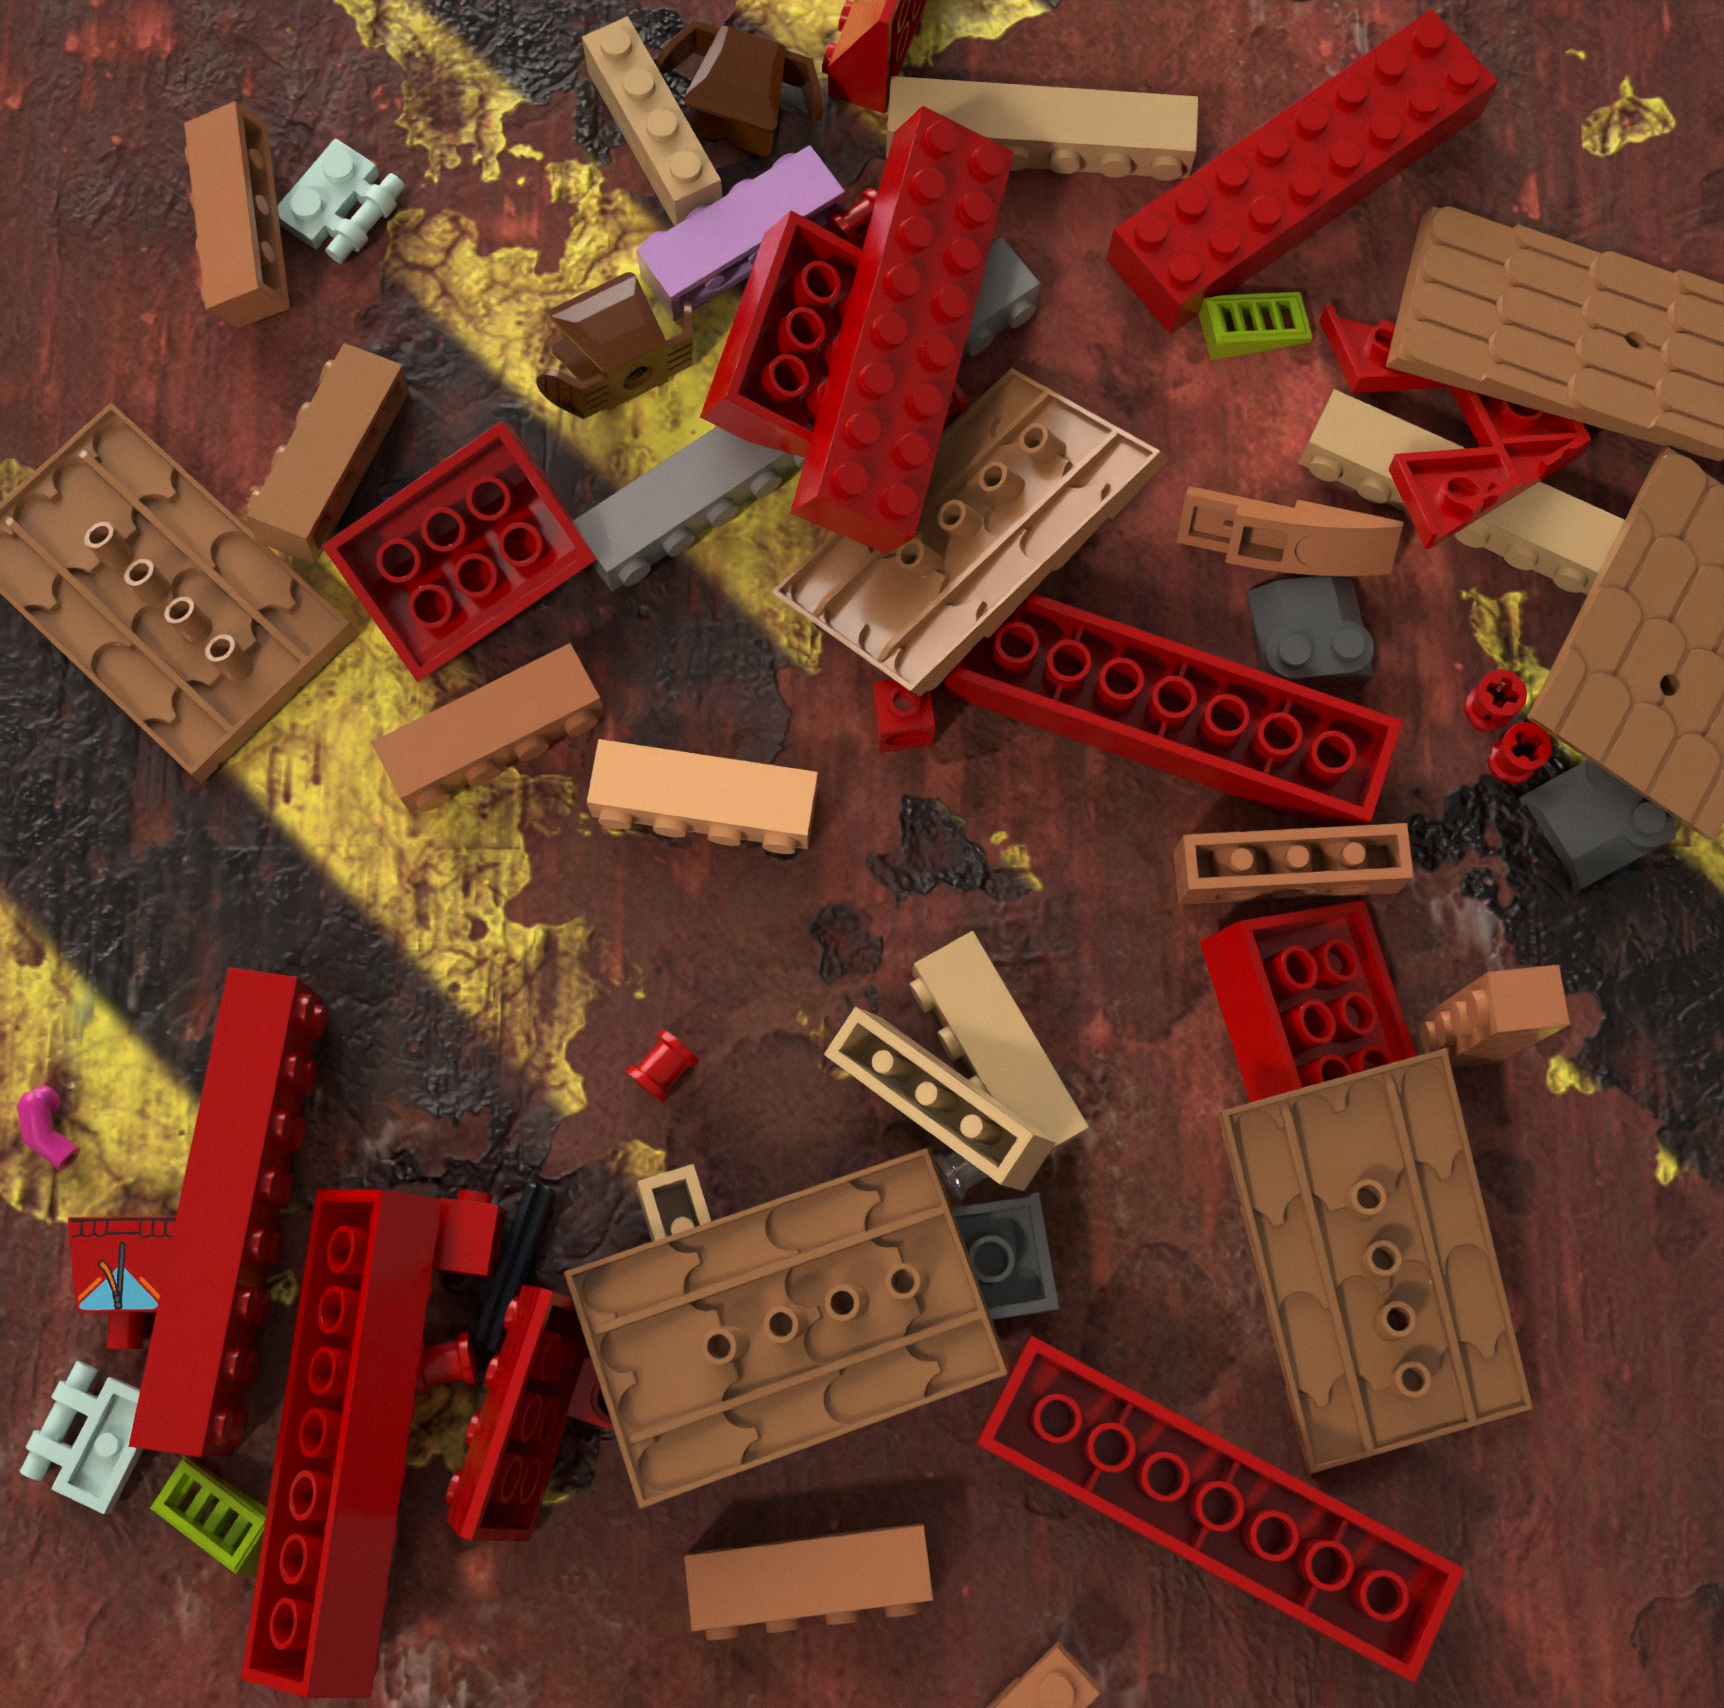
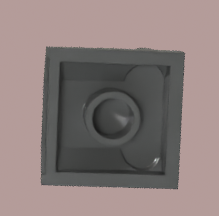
M1311 576L1277 580L1247 591L1246 601L1259 671L1311 689L1369 683L1372 679L1371 659L1374 653V643L1371 635L1363 626L1352 579L1340 576Z
M1590 760L1575 766L1519 798L1523 806L1526 805L1572 878L1575 883L1573 887L1577 892L1676 838L1673 816Z
M1039 1192L1005 1200L952 1207L993 1321L1059 1309Z

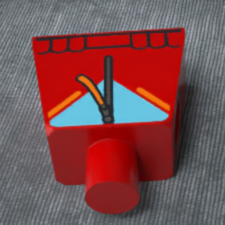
M176 1216L68 1217L76 1309L78 1313L108 1315L106 1350L143 1349L145 1315H156Z

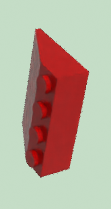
M846 0L838 24V30L841 31L838 43L830 42L828 44L822 63V73L828 74V96L885 114L889 105L891 76H900L928 0H854V2Z
M792 210L764 233L700 418L747 442L806 457L862 249Z
M504 421L494 425L321 545L417 683L598 560L536 460L512 425Z
M1365 900L1242 920L1199 941L1250 1103L1417 1056Z
M523 1285L520 1295L515 1296L507 1308L504 1318V1328L507 1330L501 1352L493 1356L485 1376V1386L489 1389L482 1410L474 1414L467 1429L466 1445L469 1446L463 1468L462 1470H457L453 1475L446 1494V1502L450 1507L445 1520L460 1537L471 1541L530 1542L570 1417L566 1415L584 1358H588L590 1354L573 1299L547 1289Z

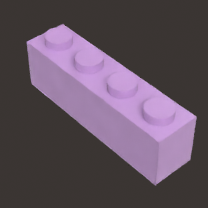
M810 145L796 154H785L768 171L753 180L744 179L730 190L728 195L711 205L705 204L695 208L683 222L668 231H658L649 236L642 246L636 249L640 275L675 322L683 317V302H691L693 311L749 277L764 233L790 210L824 229H828L826 217L832 213L841 214L845 211V191Z

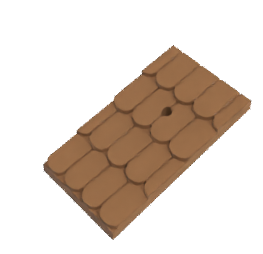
M1432 206L1421 215L1388 354L1387 368L1720 462L1724 459L1723 284L1681 269L1672 273L1613 251H1606L1601 254L1519 224L1511 228L1451 206H1445L1441 209Z
M1011 368L969 407V410L961 414L942 432L914 539L885 554L834 533L775 587L771 593L902 686L921 697L926 691L936 688L984 636L989 638L1051 571L1060 569L1108 517L1113 519L1169 458L1160 450Z
M109 403L0 503V594L200 784L219 768L218 765L221 762L224 763L258 730L257 727L267 722L298 692L297 689L300 686L303 687L337 654L336 652L339 649L345 647L358 634L344 616L268 546L257 542L254 534L113 403Z
M1669 447L1660 449L1527 718L1705 839L1715 841L1724 823V485L1705 473L1691 459L1679 455ZM1661 679H1662V681H1663V689H1662V690H1661V687H1660Z
M1446 1048L1222 1110L1219 1113L1222 1136L1241 1203L1240 1210L1264 1295L1267 1317L1284 1376L1285 1390L1308 1475L1533 1409ZM1388 1312L1394 1313L1400 1321L1398 1331L1389 1326L1387 1322Z
M925 1148L564 1272L639 1509L1011 1373L931 1148ZM845 1292H848L854 1300L851 1312L846 1311L841 1306L842 1295Z

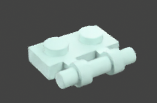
M335 138L278 204L279 224L315 250L330 235L334 239L326 247L325 251L333 260L341 264L352 250L359 252L368 241L366 234L379 218H387L396 208L397 203L395 199L405 189V185L402 180L392 173H389L379 186L373 184L380 176L376 164ZM357 202L362 204L350 220L344 218Z
M76 1361L67 1380H60L51 1396L56 1402L41 1431H33L26 1445L30 1452L20 1473L31 1479L42 1481L51 1462L62 1466L51 1488L52 1490L102 1514H110L143 1451L141 1448L128 1447L140 1389L117 1378L108 1377L97 1397L88 1390L98 1369L84 1362ZM77 1411L87 1415L88 1418L72 1447L63 1441V1438Z

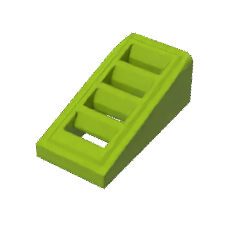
M1300 292L1236 294L1204 298L1198 314L1210 361L1311 343L1313 338ZM1290 309L1295 329H1285L1281 310ZM1270 313L1274 330H1266L1262 314ZM1251 316L1255 331H1247L1244 317ZM1225 320H1233L1234 332H1228Z
M184 1456L150 1509L233 1573L256 1575L267 1508L197 1461ZM196 1482L202 1486L186 1512H183L179 1507ZM216 1496L220 1500L203 1525L199 1521ZM234 1511H236L239 1516L226 1536L222 1538L219 1536L220 1532Z

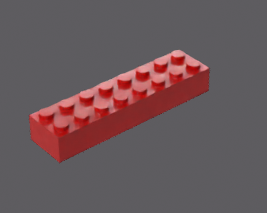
M1430 9L1115 227L1106 260L1171 335L1198 316L1204 298L1228 295L1480 117L1498 80L1442 19Z
M925 106L919 108L894 132L790 512L794 516L885 554L909 542L916 536L1015 153Z
M1032 592L989 638L984 636L946 676L943 693L944 695L1322 827L1368 825L1371 822L1403 720Z
M228 968L128 1447L197 1457L233 1455L234 1445H240L244 1439L248 1423L247 1409H242L246 1384L252 1385L254 1383L260 1362L259 1350L253 1349L258 1325L263 1326L266 1323L271 1307V1291L265 1290L269 1267L277 1265L282 1251L283 1235L282 1232L277 1231L281 1208L287 1209L291 1202L294 1176L293 1174H288L292 1151L298 1152L304 1139L305 1119L304 1117H299L303 1095H310L315 1083L316 1063L310 1059L314 1039L322 1038L327 1021V1008L325 1005H321L323 998L298 977Z
M389 1190L316 1191L241 1680L304 1698H370L372 1696L374 1676L380 1661L378 1647L383 1612L389 1598L387 1583L392 1548L396 1543L398 1534L396 1520L401 1485L405 1480L407 1469L405 1456L409 1428L415 1414L414 1393L418 1365L424 1351L423 1329L427 1302L432 1293L431 1273L435 1245L441 1231L439 1217L442 1199Z
M1031 1335L1025 1338L1010 1368L1011 1373L1007 1374L973 1442L974 1445L1397 1676L1413 1683L1416 1682L1465 1572L1464 1568Z

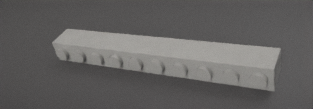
M1003 237L990 246L962 357L966 354L975 356L981 353L991 344L996 334L1008 326L1011 328L1021 326L1030 319L1036 310L1040 282ZM716 426L575 519L574 522L598 559L592 563V566L610 590L614 591L623 584L631 586L642 580L650 572L651 565L666 555L674 557L684 552L692 545L695 536L709 526L720 527L730 521L738 512L739 506L754 496L756 498H763L772 493L780 485L784 476L798 467L802 470L805 458L747 442Z

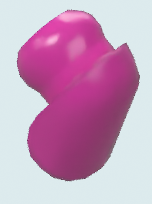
M39 1085L32 1092H25L17 1105L22 1140L29 1148L62 1171L73 1163L80 1149L53 1128L51 1114L59 1108V1095L53 1088Z

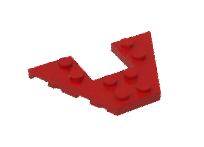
M1326 305L1324 307L1319 322L1352 393L1450 387L1480 447L1394 455L1388 470L1425 549L1433 548L1584 455L1591 437L1582 422L1387 368L1386 363L1395 329L1393 322L1379 319L1378 324L1373 326L1337 316L1334 306Z

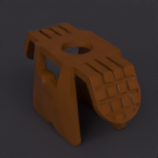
M693 20L665 45L657 57L655 65L663 74L674 70L693 53L705 57L684 96V103L689 107L685 117L696 137L714 143L726 139L736 150L762 158L769 157L772 153L774 131L777 128L782 82L801 88L810 120L812 122L822 120V95L813 59L788 51L786 46L729 26L717 28Z
M626 272L553 307L550 310V320L567 337L552 345V353L579 380L558 370L544 369L537 377L536 384L539 391L551 403L582 419H586L606 408L608 410L614 409L618 405L656 386L659 387L667 382L668 377L692 366V303L683 302V333L667 341L636 275L632 272ZM640 369L644 372L636 381L623 384L626 378H631Z

